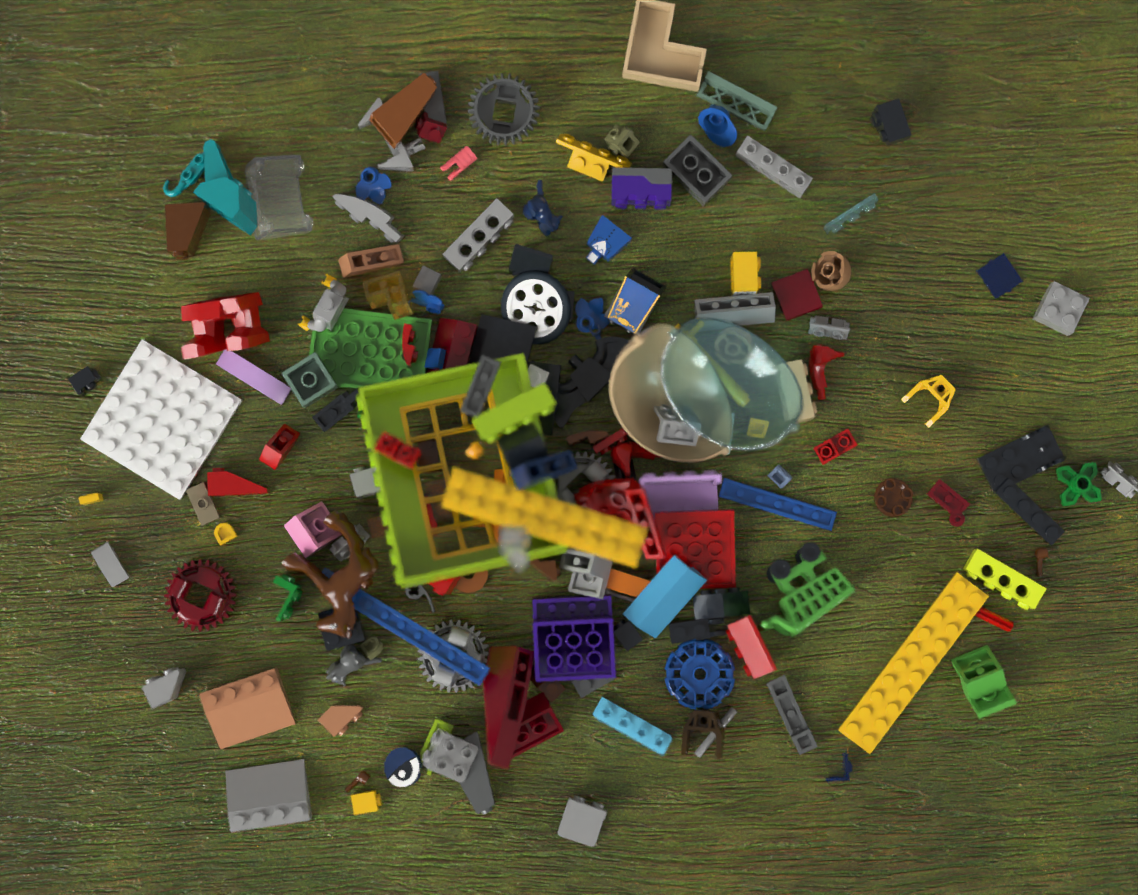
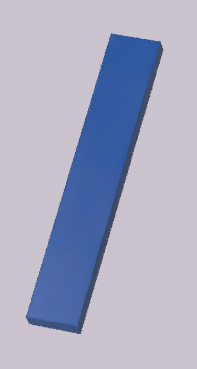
M727 478L723 479L718 496L832 531L837 512Z

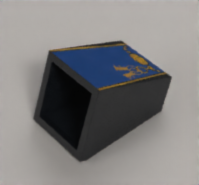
M632 268L624 278L604 316L608 318L610 323L614 325L619 324L624 327L628 333L638 334L645 326L666 286Z

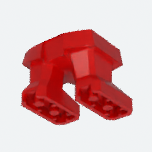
M259 292L209 299L181 306L182 321H191L195 337L182 346L183 359L202 357L223 350L247 349L270 342L269 333L261 327L258 306L263 305ZM231 319L234 331L225 340L224 320Z

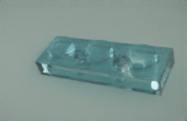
M875 193L825 224L824 230L827 234L830 232L837 233L844 228L842 225L847 221L852 223L860 218L858 214L865 211L868 213L876 207L875 203L879 199Z

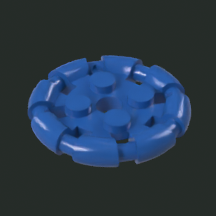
M693 639L678 645L679 648L669 655L664 669L666 670L665 684L671 696L674 695L681 705L694 710L696 708L706 710L722 703L721 700L725 696H729L735 683V678H733L735 666L730 654L726 653L720 644L709 639ZM696 648H704V655H696ZM685 653L689 658L683 663L679 658ZM715 653L720 658L717 663L711 658ZM699 668L704 669L706 673L705 678L702 680H697L694 676L695 671ZM674 670H680V678H674ZM719 670L726 671V678H719ZM683 685L689 690L685 695L679 690ZM718 686L720 691L715 695L712 690ZM696 694H704V699L696 700Z

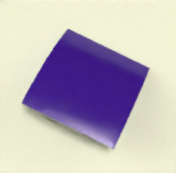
M604 594L603 599L585 595L532 598L536 682L616 678L611 594Z

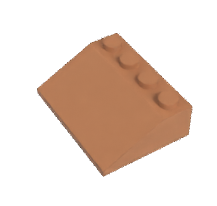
M278 668L199 694L220 750L296 724Z

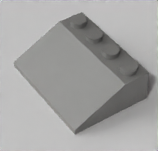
M304 759L225 771L230 832L309 821L312 819Z

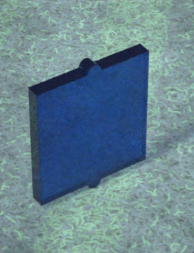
M1004 253L994 260H989L988 264L977 270V273L995 299L1006 292H1011L1012 288L1023 282Z

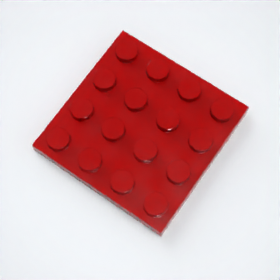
M734 509L654 512L656 528L665 553L664 558H656V575L676 555L688 567H694L707 579L700 589L736 588Z

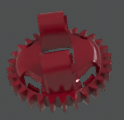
M199 559L197 565L194 560H191V566L183 563L185 569L177 567L179 573L172 572L173 580H167L170 583V587L164 588L168 590V594H165L164 597L169 598L165 605H171L167 612L175 613L171 618L175 619L178 617V625L185 622V629L191 625V631H195L196 626H198L199 632L203 631V626H205L207 631H210L211 624L214 628H218L217 621L224 624L222 617L230 618L227 611H234L230 605L237 603L232 600V597L237 596L236 593H232V590L237 587L230 586L234 579H227L230 573L225 572L223 574V566L217 569V562H214L212 566H210V560H207L205 565H203L202 559ZM220 579L224 580L222 583L224 585L225 591H228V595L223 593L220 584ZM194 581L213 590L210 592L203 609L185 601ZM213 615L216 616V618L212 617L208 620H204V622H200L204 618H208Z

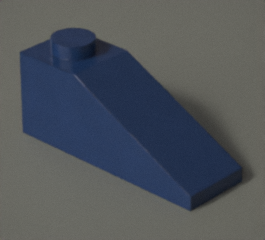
M571 450L524 463L511 471V474L519 491L577 470L578 467Z

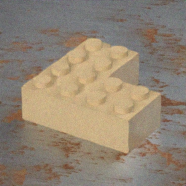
M636 0L622 78L695 92L699 91L706 49L668 42L675 4L657 0Z

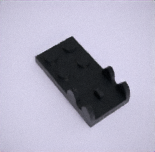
M1049 424L976 460L993 494H995L994 491L1006 478H1009L1016 484L1066 460V458L1063 456Z

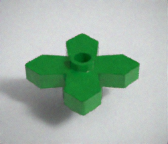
M1095 462L1082 464L1078 473L1070 466L1056 468L1057 480L1068 485L1060 494L1062 506L1075 505L1080 495L1088 503L1102 500L1101 490L1092 485L1091 481L1098 474ZM1078 481L1081 483L1080 488L1077 485Z

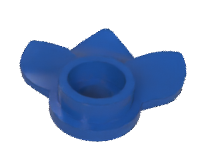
M367 167L362 171L361 181L356 185V196L363 199L370 197L375 203L382 204L385 198V189L392 187L391 180L386 174L379 173L376 168ZM372 173L374 177L372 180H369V175Z
M414 290L412 292L416 298H412L411 302L425 306L427 311L435 314H440L441 310H444L445 305L439 297L429 295L423 290Z
M580 298L576 303L575 312L578 316L576 326L581 332H590V327L592 330L599 329L597 324L603 329L610 323L608 318L604 316L605 314L602 313V298L592 299L588 303L583 298ZM584 319L588 320L587 326H583L582 324Z

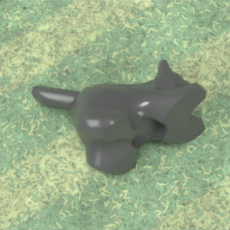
M345 646L341 651L340 661L332 663L327 669L326 674L328 675L326 679H331L333 683L346 686L345 679L349 673L360 669L364 665L380 663L382 659L378 657L372 660L366 659L357 650L356 646Z

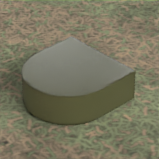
M371 637L363 642L360 648L372 660L380 654L383 644L377 637Z

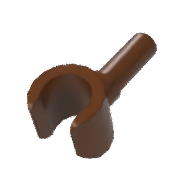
M1044 547L1036 549L1034 553L1037 559V576H1042V559L1048 558V551Z
M361 771L356 779L344 790L348 793L359 782L365 785L370 775L365 771Z

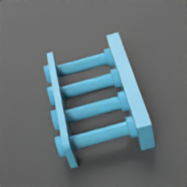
M601 697L592 713L595 718L661 755H664L672 741L670 734L604 697Z

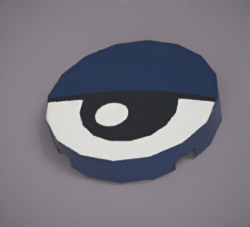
M399 747L387 755L384 771L391 784L397 787H409L420 778L422 761L415 750Z

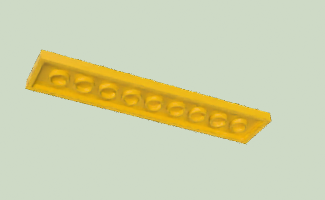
M453 468L441 507L631 567H636L647 532L646 527L524 489L518 491L515 486L457 468Z
M956 572L838 728V731L871 754L989 596Z

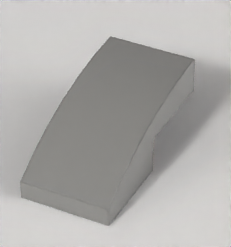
M109 542L91 551L96 563L112 588L129 578V574L119 561L118 555Z

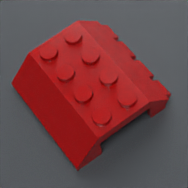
M635 479L597 480L579 488V493L573 495L576 505L646 527L647 532L641 548L646 559L665 557L645 489Z

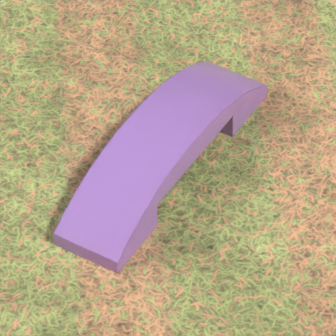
M224 350L216 362V365L281 405L292 390L286 384L232 351Z

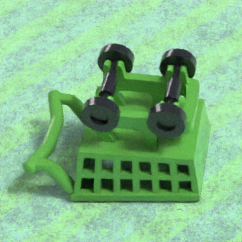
M813 542L805 543L797 551L795 559L798 565L791 568L787 561L778 559L767 569V579L771 583L776 584L779 590L787 594V596L778 602L783 618L775 615L768 620H764L761 625L757 626L759 633L774 629L782 635L792 638L855 592L854 587L836 567L820 577H816L813 567L827 559L823 551L820 552L817 544ZM802 576L807 583L799 589L790 585L789 582ZM826 578H827V579L829 580V582L831 583L830 585H828L827 582L825 581ZM833 588L839 593L837 596L832 591ZM808 589L810 590V592H813L814 596H811ZM825 593L830 599L829 602H827L823 596ZM791 599L793 600V602H795L797 606L796 608L794 607ZM816 599L818 600L819 604L821 605V608H818V607H817V605H816V603H815V600H816ZM808 605L813 614L810 615L805 606ZM798 611L800 612L803 618L802 622L797 614Z

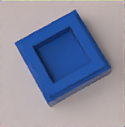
M428 348L425 368L443 369L446 350Z

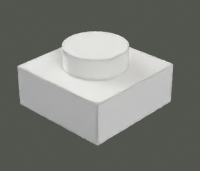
M530 364L528 374L531 386L536 387L546 382L549 372Z

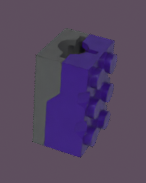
M613 168L611 206H615L616 209H627V205H635V209L641 210L647 209V206H654L656 210H665L666 207H670L672 169Z

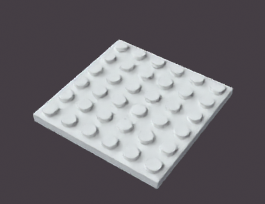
M141 340L80 440L177 499L182 500L186 490L190 487L243 400L146 341Z

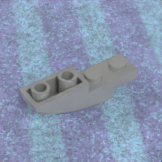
M334 194L332 196L336 200L335 204L342 210L347 209L351 213L349 216L354 221L363 223L370 219L369 223L378 230L380 228L385 232L384 237L390 242H400L404 237L401 232L390 224L395 217L380 206L352 195Z

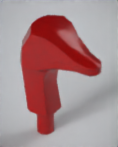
M823 344L812 346L808 362L813 388L817 389L818 400L826 399L825 388L828 386L824 375L825 365L833 359L844 357V352L836 351Z
M636 442L620 443L611 450L612 462L623 471L626 477H629L631 473V459L645 458L654 460L655 457H660Z

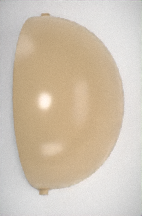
M657 324L636 334L620 352L615 361L610 379L612 407L624 430L646 450L673 461L699 462L711 459L719 454L727 455L730 452L728 446L732 437L731 410L722 382L705 353L688 335L671 325ZM666 404L672 408H690L701 424L696 446L658 442L657 434L661 420L655 413L654 406Z

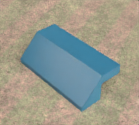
M674 555L624 611L623 615L636 627L657 638L705 584L707 579L694 567H688L679 557Z

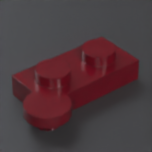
M938 479L926 495L950 514L949 523L952 526H962L965 522L962 512L970 503L942 480Z

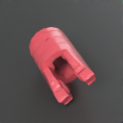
M466 146L440 168L442 171H445L454 163L457 164L458 168L448 175V179L451 181L476 161L477 157Z

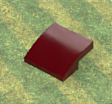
M808 269L771 282L786 321L823 308Z

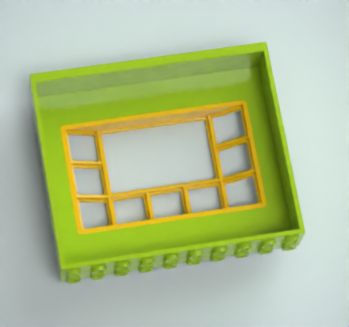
M524 353L494 359L501 362V365L487 398L489 409L532 389ZM479 363L359 388V394H356L358 410H363V413L360 414L363 430L367 429V433H364L367 449L371 448L372 451L368 452L371 468L375 467L376 469L373 472L375 487H380V491H377L379 506H384V510L381 511L384 526L388 525L389 529L385 530L387 543L393 547V550H390L392 565H397V569L394 570L396 584H401L402 589L567 552L568 546L518 531L519 537L497 542L491 522L478 518L461 522L458 512L451 510L454 520L453 524L431 528L426 505L443 501L445 494L425 498L419 474L441 469L447 489L450 474L442 437L476 430L473 424L468 423L467 414L460 412L462 426L441 431L435 407L458 402L459 409L461 410ZM429 408L434 431L411 437L406 413ZM537 416L533 424L543 438L539 417ZM383 431L413 446V443L435 439L440 463L418 467L416 463L413 469H410L374 450V447ZM498 446L506 484L516 487L511 470ZM553 479L524 489L558 500ZM485 524L490 543L467 548L462 529ZM455 530L460 550L437 554L433 535Z

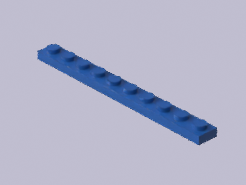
M324 568L322 571L328 578L334 574L327 568ZM360 589L352 598L355 610L480 686L489 673L490 668L365 591Z

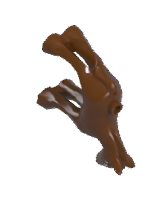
M335 510L324 519L323 523L328 528L341 532L346 538L349 545L348 565L336 571L330 578L325 576L318 567L308 561L303 555H298L296 552L286 557L281 565L288 571L306 574L315 583L322 596L332 604L334 613L317 621L318 630L350 639L352 635L351 629H353L356 622L352 598L361 588L365 590L372 585L373 581L371 578L378 570L379 564L378 560L372 556L370 548L364 549V541L360 538L347 516Z

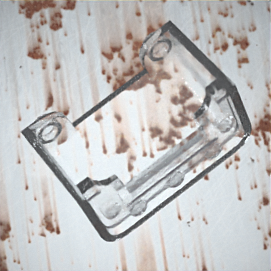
M301 155L255 157L246 165L247 190L252 193L251 198L257 204L258 227L254 230L256 240L293 236L312 231L313 220L308 214L303 212L298 177L304 172V162L301 160Z

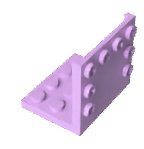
M704 471L702 475H696V472H684V476H676V473H664V477H656V474H644L638 481L645 489L654 521V512L718 509L717 485L721 483V474H716V471Z

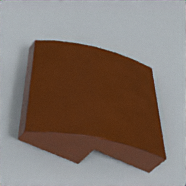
M585 431L566 437V441L569 447L587 439L590 446L606 439L609 435L606 431Z

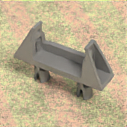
M380 97L377 98L358 124L360 129L372 125L369 120L371 113L383 105ZM421 138L406 145L400 142L395 149L387 142L394 157L378 164L379 170L414 171L409 158L410 155L425 149L424 144L418 145L422 142Z

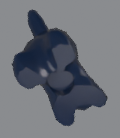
M539 179L537 182V195L530 199L528 204L524 205L523 214L528 220H537L541 232L548 237L550 231L553 232L558 229L563 216H556L550 211L548 202L544 197L542 180Z

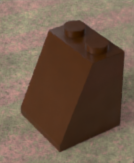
M205 202L165 205L167 252L174 258L176 257L177 260H188V257L194 256L211 214V209Z

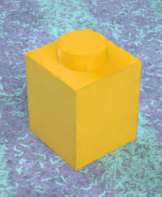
M376 790L351 795L354 815L378 811L379 806L382 805L381 795L377 794Z

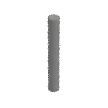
M732 707L721 719L724 728L737 713ZM711 732L694 752L699 758L716 739L715 734Z

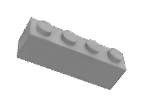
M773 292L695 300V320L700 318L703 321V324L697 330L721 328L731 325L742 326L775 322L776 308Z

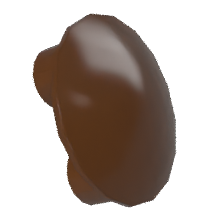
M888 478L881 482L875 490V505L884 515L899 517L910 509L913 501V491L904 481Z

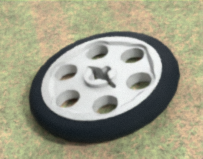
M529 271L516 276L508 283L501 299V313L503 319L506 320L510 319L511 321L528 325L530 322H535L538 329L535 333L533 344L541 345L557 339L565 331L571 317V303L566 289L556 278L544 272ZM536 283L542 285V294L535 292L534 286ZM518 290L525 292V300L518 299ZM551 296L558 300L556 307H552L549 304ZM537 303V307L540 308V309H542V310H538V311H536V313H535V309H534V308H532V307H527V306H533V305H535V304ZM516 309H520L523 312L522 319H517L514 316ZM548 315L555 319L553 326H549L546 323Z

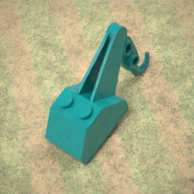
M208 140L204 143V152L195 155L182 172L179 184L174 190L170 191L168 189L169 180L165 182L163 187L164 193L169 197L180 195L185 188L194 184L205 170V182L200 183L193 193L214 212L251 236L258 227L256 201L251 198L252 193L244 188L241 182L233 178L220 146L214 140Z

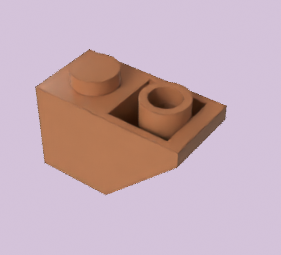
M332 705L318 721L334 737L337 734L342 736L349 729L347 724L352 720L356 722L363 715L361 711L364 707L362 705Z

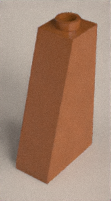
M424 72L371 113L370 122L393 149L398 147L435 94L437 89L435 80Z

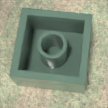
M316 352L282 372L285 380L304 408L309 407L339 388Z

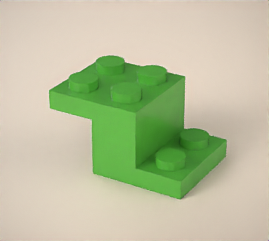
M988 645L951 659L952 665L960 677L964 694L979 719L1016 704L1014 696L1007 687L1003 669Z

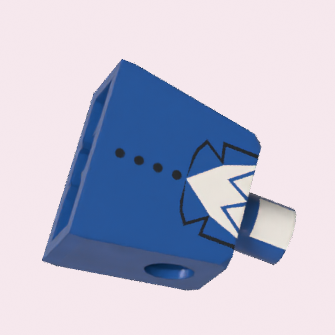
M602 215L587 241V246L592 250L586 259L594 265L601 257L609 262L631 242L632 238Z

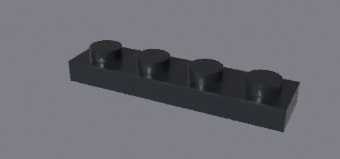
M1006 478L994 491L1000 499L1049 545L1052 546L1065 532L1009 478Z

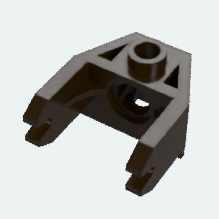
M693 710L687 723L683 726L681 754H688L690 736L693 731H706L715 734L717 738L715 757L716 759H722L725 730L718 711ZM704 717L707 718V723L704 722Z

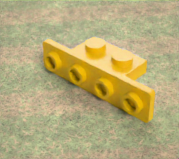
M560 134L556 140V143L573 150L568 168L602 182L610 165L616 168L631 167L632 163L627 158L612 155L603 148L597 149L589 142L575 140L572 135Z

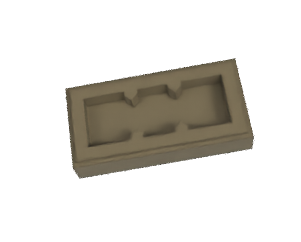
M205 482L186 490L201 526L220 518L211 496H208Z

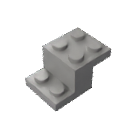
M568 547L567 552L562 553L559 565L560 568L573 572L568 591L599 599L604 598L613 561Z

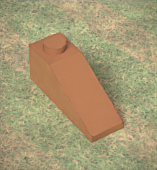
M399 244L350 252L338 259L343 278L362 275L404 263Z

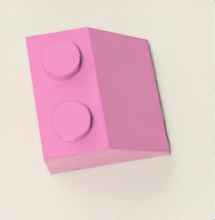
M322 501L299 513L284 525L305 558L321 550L342 535L341 532L332 530L323 523L330 512Z

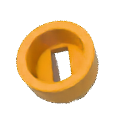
M475 441L467 449L466 453L472 458H479L483 454V447L478 441Z

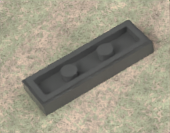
M438 71L427 72L426 75L431 76L435 80L437 89L425 106V112L428 114V118L447 124Z
M482 355L460 412L473 417L482 413L501 362Z

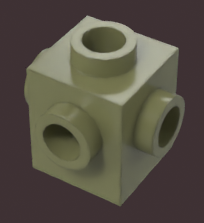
M617 124L604 139L609 144L608 148L614 154L620 153L626 157H629L640 143L630 128L627 126L623 128Z

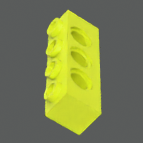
M979 549L973 550L963 568L967 572L966 576L975 581L977 578L982 580L985 587L990 590L995 588L1001 591L1000 595L1008 600L1013 598L1018 601L1017 605L1027 611L1029 608H1036L1046 590L1045 587ZM985 565L989 566L991 570L988 576H984L982 573V568ZM1002 575L1008 579L1005 586L999 583V578ZM1019 585H1022L1025 589V593L1022 596H1019L1016 592Z

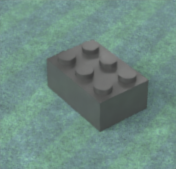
M691 134L663 161L662 165L664 169H672V177L703 207L732 178V174Z

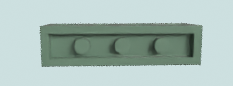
M709 71L697 93L698 97L715 106L724 107L730 114L763 131H766L777 109L773 104ZM707 84L715 88L716 95L709 97L703 94ZM729 95L732 97L734 104L726 106L722 104L720 97ZM746 104L749 106L751 113L743 115L739 112L737 106ZM763 113L768 116L764 125L756 121L755 114Z

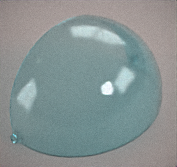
M714 318L693 319L684 323L679 329L675 330L672 328L669 332L671 339L665 347L661 360L662 384L673 409L696 433L713 443L727 448L757 450L777 443L789 431L796 432L800 427L797 424L803 410V395L800 385L788 364L765 341L738 325Z

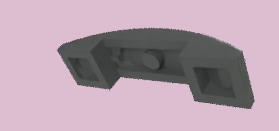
M785 675L767 682L766 684L799 755L818 747Z

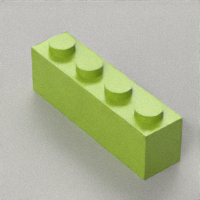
M544 382L474 417L472 423L483 444L487 441L490 444L500 438L499 435L505 432L508 435L518 429L517 426L523 423L526 426L536 420L535 417L541 414L543 417L553 412L556 403Z

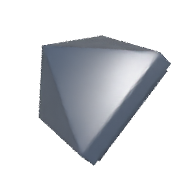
M779 464L767 475L781 489L793 478Z

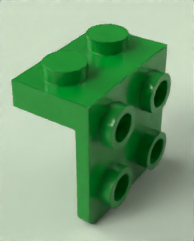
M288 574L276 575L273 583L290 591L276 618L279 622L290 619L294 611L292 608L294 602H298L303 594L301 590L302 585L296 583V578Z

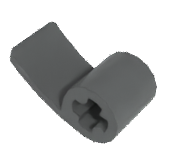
M422 584L417 585L420 588L418 595H411V587L405 589L406 595L410 599H419L425 594L430 603L432 614L436 612L433 601Z

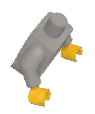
M325 274L326 280L322 281L321 284L331 289L325 290L314 309V320L302 316V322L297 324L306 331L310 329L322 332L326 328L332 331L349 300L348 297L344 296L346 287L329 274Z

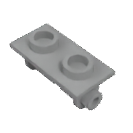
M815 315V317L810 318L808 334H813L817 337L826 336L837 340H846L850 331V323L846 322V320L832 318L831 324H828V317Z
M1109 461L1108 469L1105 467L1100 472L1102 478L1112 486L1119 481L1120 483L1116 489L1125 497L1132 498L1136 493L1134 490L1138 492V480L1132 475L1127 476L1123 472L1124 469L1115 462L1113 464Z
M360 523L357 526L354 525L358 535L365 544L370 535ZM341 536L330 548V551L339 561L349 557V545Z

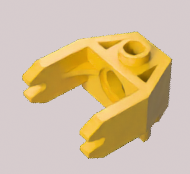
M942 375L919 381L901 399L905 403L917 391L923 389L929 390L938 399V411L925 423L928 428L948 410L956 390ZM939 385L944 386L943 392H938L937 388Z

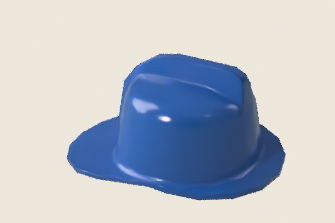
M712 104L709 108L700 112L698 116L699 124L714 144L727 147L735 143L737 130L730 120L728 110L722 106Z

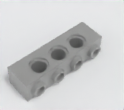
M749 136L746 137L735 155L798 198H801L813 179Z
M496 198L443 253V257L460 273L463 270L466 272L473 265L472 260L476 256L481 257L487 250L485 247L490 242L493 244L500 237L499 233L504 228L507 230L513 224L514 214ZM497 219L499 221L498 226L490 227L488 225L489 220ZM477 233L485 234V239L480 242L476 241L474 237ZM466 246L472 249V252L467 256L461 254L462 248Z

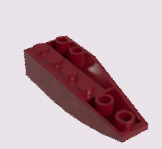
M491 646L486 664L490 671L483 681L489 764L504 769L509 768L526 705L534 659V651L518 646Z

